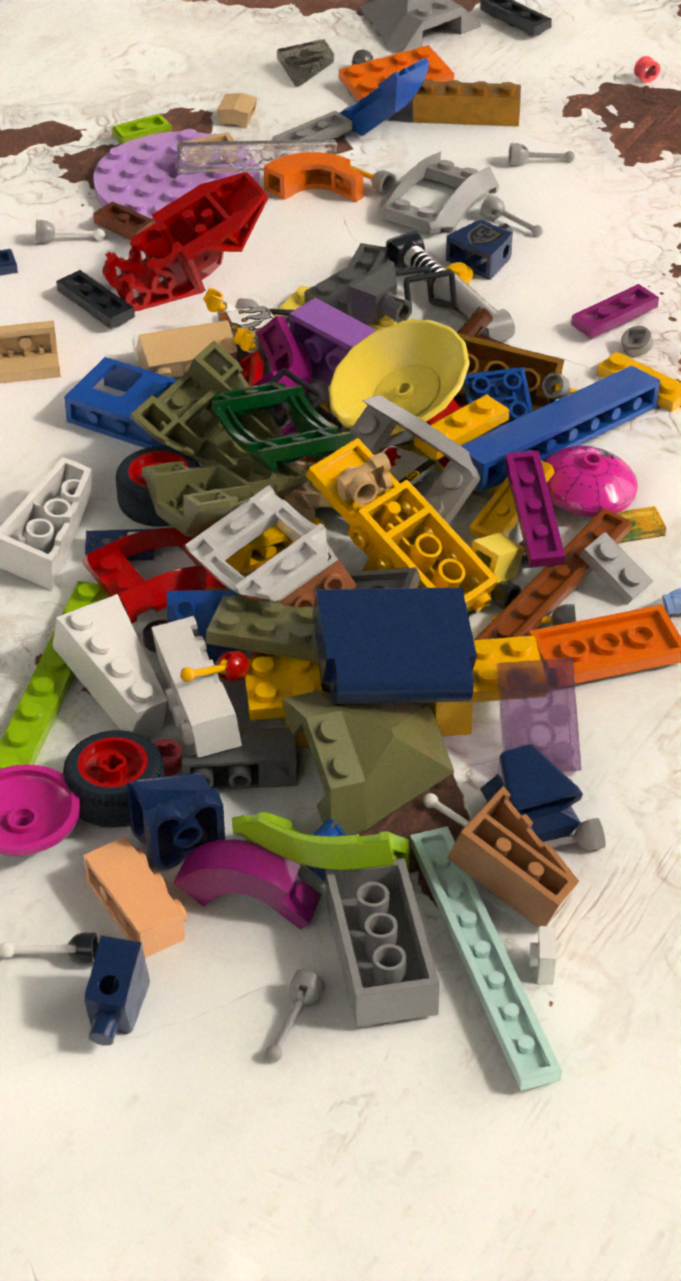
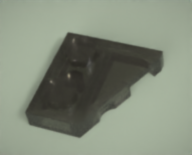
M325 39L277 49V59L295 87H300L334 63V53Z

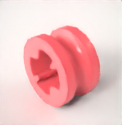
M643 56L635 63L634 74L644 83H650L658 77L660 65L650 56Z
M171 739L156 741L154 745L158 748L163 759L164 776L178 773L182 769L183 752L181 745Z

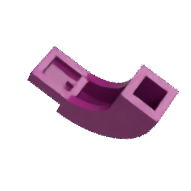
M284 316L274 317L255 332L269 360L272 371L252 386L267 384L279 370L284 368L311 385L312 365L305 344L296 342ZM285 375L277 382L285 383L286 387L298 385ZM281 403L277 404V408L273 410L277 414L284 410V408L282 407Z
M217 840L197 847L186 855L173 884L203 907L225 894H243L254 897L269 905L300 930L310 924L322 894L297 876L301 867L299 863L283 858L257 843L243 840Z

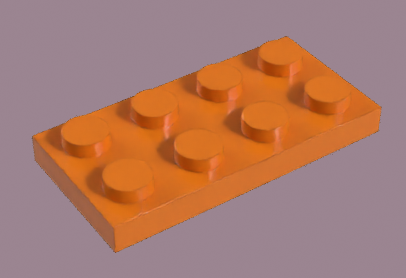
M427 45L339 69L338 79L359 101L378 88V84L393 73L400 72L403 68H408L424 58H427L429 61L425 79L448 82L454 80V72Z
M662 604L529 631V636H535L543 670L552 689L681 662V636Z

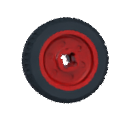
M152 446L132 453L120 463L116 472L117 501L120 509L128 518L140 524L155 527L170 526L169 523L156 513L143 476L142 467L182 461L185 462L187 468L201 467L199 462L169 446Z
M121 730L104 731L81 740L68 753L63 767L64 781L68 784L67 787L71 792H75L74 794L80 800L79 818L100 827L114 828L130 825L127 795L128 782L165 777L163 759L154 743L139 734Z

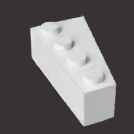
M62 457L0 526L1 569L52 590L91 498V468Z
M118 594L56 617L53 649L119 729L144 737L161 731L168 700Z
M194 616L151 627L161 671L155 675L168 700V711H172L177 729L180 728L185 745H192L198 758L242 746L236 713L223 683L219 680L218 673L198 676L191 682H185L180 677V672L185 667L200 669L215 666L213 660H209L203 637L198 635V626Z

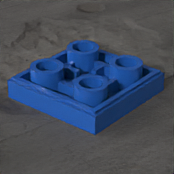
M524 367L466 374L462 386L465 406L487 394L509 409V420L488 432L533 412Z

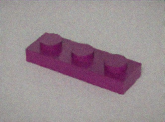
M637 284L573 314L571 325L592 339L657 308L659 297L640 284Z

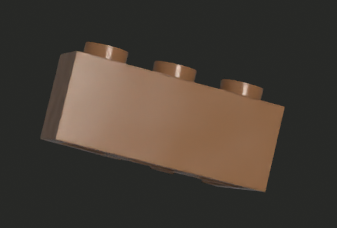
M503 786L461 831L447 859L538 928L539 926H548L564 907L579 880L549 842L543 844L531 829L533 822L526 814L520 815L508 800L511 795Z

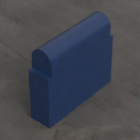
M463 588L316 589L312 617L323 683H330L334 704L470 702L472 700L474 688L473 668L477 655Z

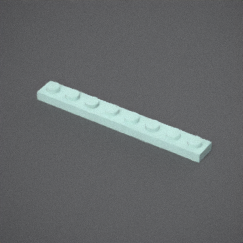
M448 826L411 835L410 846L520 1091L561 1081L562 1069L472 877L447 859L455 844Z

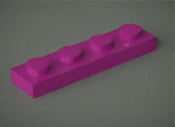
M539 451L505 453L504 463L530 568L564 565L565 553Z

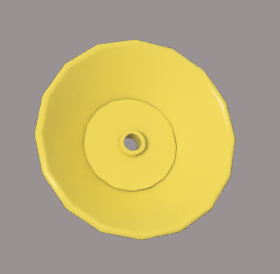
M431 320L402 321L376 330L353 346L336 367L328 389L331 412L344 428L351 430L367 407L362 400L381 395L422 421L427 422L443 411L463 386L469 367L466 343L451 327ZM396 425L390 435H395L405 430Z

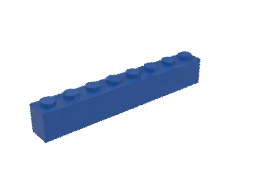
M631 365L461 445L470 453L472 463L476 467L481 479L474 489L483 493L504 482L507 478L504 463L505 453L538 450L541 460L544 461L550 454L558 450L578 446L656 408L660 379Z

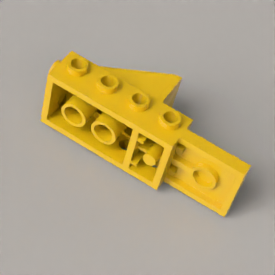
M359 438L308 469L305 476L349 523L350 527L347 534L351 537L354 545L362 549L369 557L362 571L417 567L421 578L417 588H463L468 613L472 610L477 613L490 603L492 598L489 595L499 579L408 480L400 484L389 472L392 487L378 493L376 498L369 504L359 505L353 499L347 501L341 499L338 494L336 478L347 467H358L366 463L369 457L374 456Z

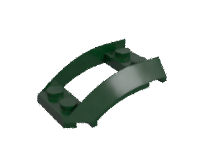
M272 382L215 393L214 401H211L215 415L229 436L257 464L277 474V463H292L296 457L301 456L308 458L328 457L351 441L350 432L339 433L337 426L325 420L312 407L304 395L303 386L301 385L286 387L285 383ZM281 403L298 433L260 441L242 426L236 416L245 415L248 413V409L253 408L260 410L275 409L277 404Z

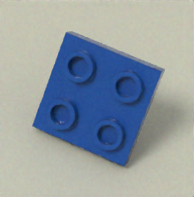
M232 590L167 591V621L169 623L194 616L198 626V635L202 636L206 643V631L223 595L232 596L239 594ZM206 644L209 660L212 659L213 662H217L218 658L226 652L240 651V649Z

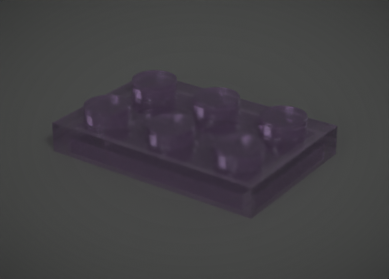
M573 658L497 663L503 752L531 744L562 772L582 770Z

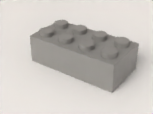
M405 858L395 859L393 866L354 870L326 869V905L356 1028L438 1015L440 983Z

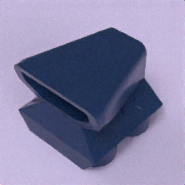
M531 744L502 752L499 756L498 774L480 788L487 804L504 786L511 795L508 800L521 816L526 814L533 822L531 829L542 842L570 836L581 823L571 805L581 800L582 791Z
M202 773L140 779L127 783L131 831L141 843L146 842L147 860L152 868L158 867L165 870L174 868L184 860L187 854L197 847L208 842L225 840L224 806L217 787L210 788Z

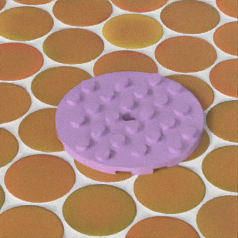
M193 129L163 132L130 140L111 148L110 152L99 161L95 168L93 177L94 189L97 199L103 207L113 201L153 219L152 214L203 183L248 172L260 185L259 166L253 155L239 144L238 155L228 157L225 160L203 162L197 166H186L177 153V143L216 135V133H199Z

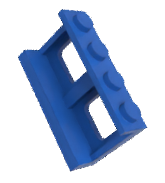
M104 357L64 396L67 422L143 448L167 446L152 438L130 418V415L150 396L153 395L157 399L177 380ZM103 379L105 386L126 393L116 396L93 387Z

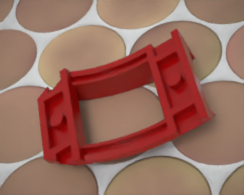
M174 527L150 529L128 535L86 554L82 559L84 567L109 597L118 594L131 624L138 621L137 615L152 608L156 612L166 608L167 591L205 590L207 585L231 590L217 580L187 550L185 544L195 537L184 536ZM175 546L180 547L196 566L172 570L145 581L126 558L151 549Z

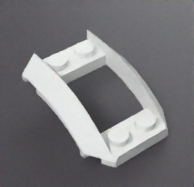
M268 485L255 494V496L248 499L250 501L241 504L185 544V546L217 580L232 591L241 595L276 602L326 566L329 556L325 527L321 523L315 525L307 520L285 500L282 501L274 493L273 488ZM273 525H276L294 542L247 577L241 575L225 561Z

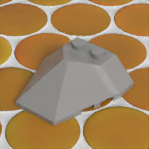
M376 0L360 7L361 13L369 24L376 27L377 35L384 38L385 46L395 53L405 52L422 46L423 31L442 23L460 34L480 28L481 22L452 0Z

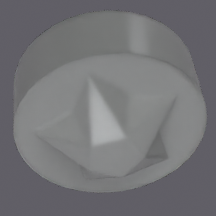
M634 326L623 333L621 344L628 355L641 356L652 348L653 338L648 328Z

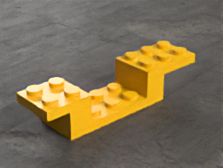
M535 636L473 640L477 657L473 668L474 688L472 700L470 702L427 703L431 705L442 737L471 734L473 703L547 697L548 686ZM282 656L247 658L249 671L245 677L249 720L284 718L285 728H290L281 700L286 697L315 691L323 692L318 662ZM305 733L295 735L296 748L309 747Z

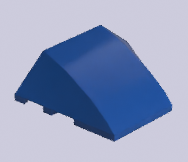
M427 58L412 64L408 68H403L400 72L393 73L379 83V87L366 97L341 111L340 114L352 121V132L364 136L406 106L415 96L426 77L429 66Z

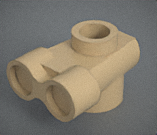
M381 452L369 457L366 463L358 467L350 466L342 471L341 475L336 478L338 494L342 500L353 499L359 505H366L372 502L378 493L392 487V481L389 476L390 462L386 454Z

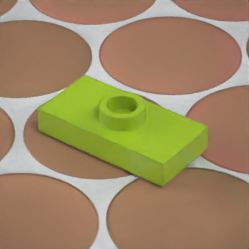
M160 113L111 127L112 136L120 145L148 135L172 132L171 124Z

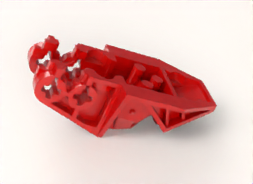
M248 172L198 185L152 214L155 224L130 239L131 249L128 259L125 260L123 257H118L115 252L105 254L107 260L102 269L104 278L110 286L116 288L120 298L134 307V311H141L205 292L202 280L211 275L222 264L224 252L243 251L268 200L267 193ZM141 251L145 254L146 258L144 260L141 258ZM115 267H118L121 271V274L118 276ZM133 289L138 291V296L135 298Z

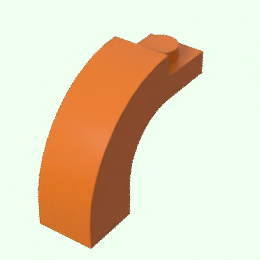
M322 152L296 153L283 156L264 165V190L286 200L303 190L326 189L356 203L363 198V174L350 168V159L339 155Z

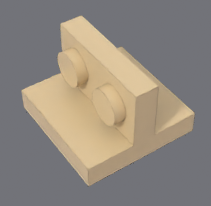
M54 320L0 326V384L61 377Z

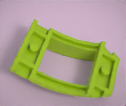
M268 812L231 818L234 834L243 836L246 841L255 842L265 849L296 863L329 870H354L393 866L395 859L405 858L407 869L409 870V839L388 831L366 836H315L303 834L295 830L292 820Z

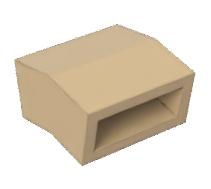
M243 93L225 94L217 108L220 125L233 124L247 128L256 110L257 97Z

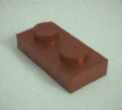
M113 201L93 213L95 224L129 240L155 224L153 219Z

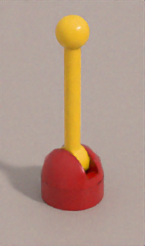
M230 651L218 658L216 666L200 669L185 667L181 670L180 677L185 682H191L195 677L218 673L226 681L242 680L248 674L249 662L244 653Z

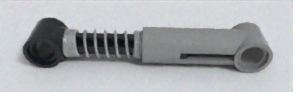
M411 231L386 241L385 247H388V259L394 262L395 267L402 265L408 268L429 266L432 273L446 270L425 252L424 242L416 231ZM426 272L415 273V274H416V275L426 274ZM455 274L457 306L450 309L464 322H467L478 307L485 308L493 316V321L481 334L500 342L512 338L515 334V324L511 314L505 309L497 311ZM449 276L432 279L434 294L437 298L451 302Z

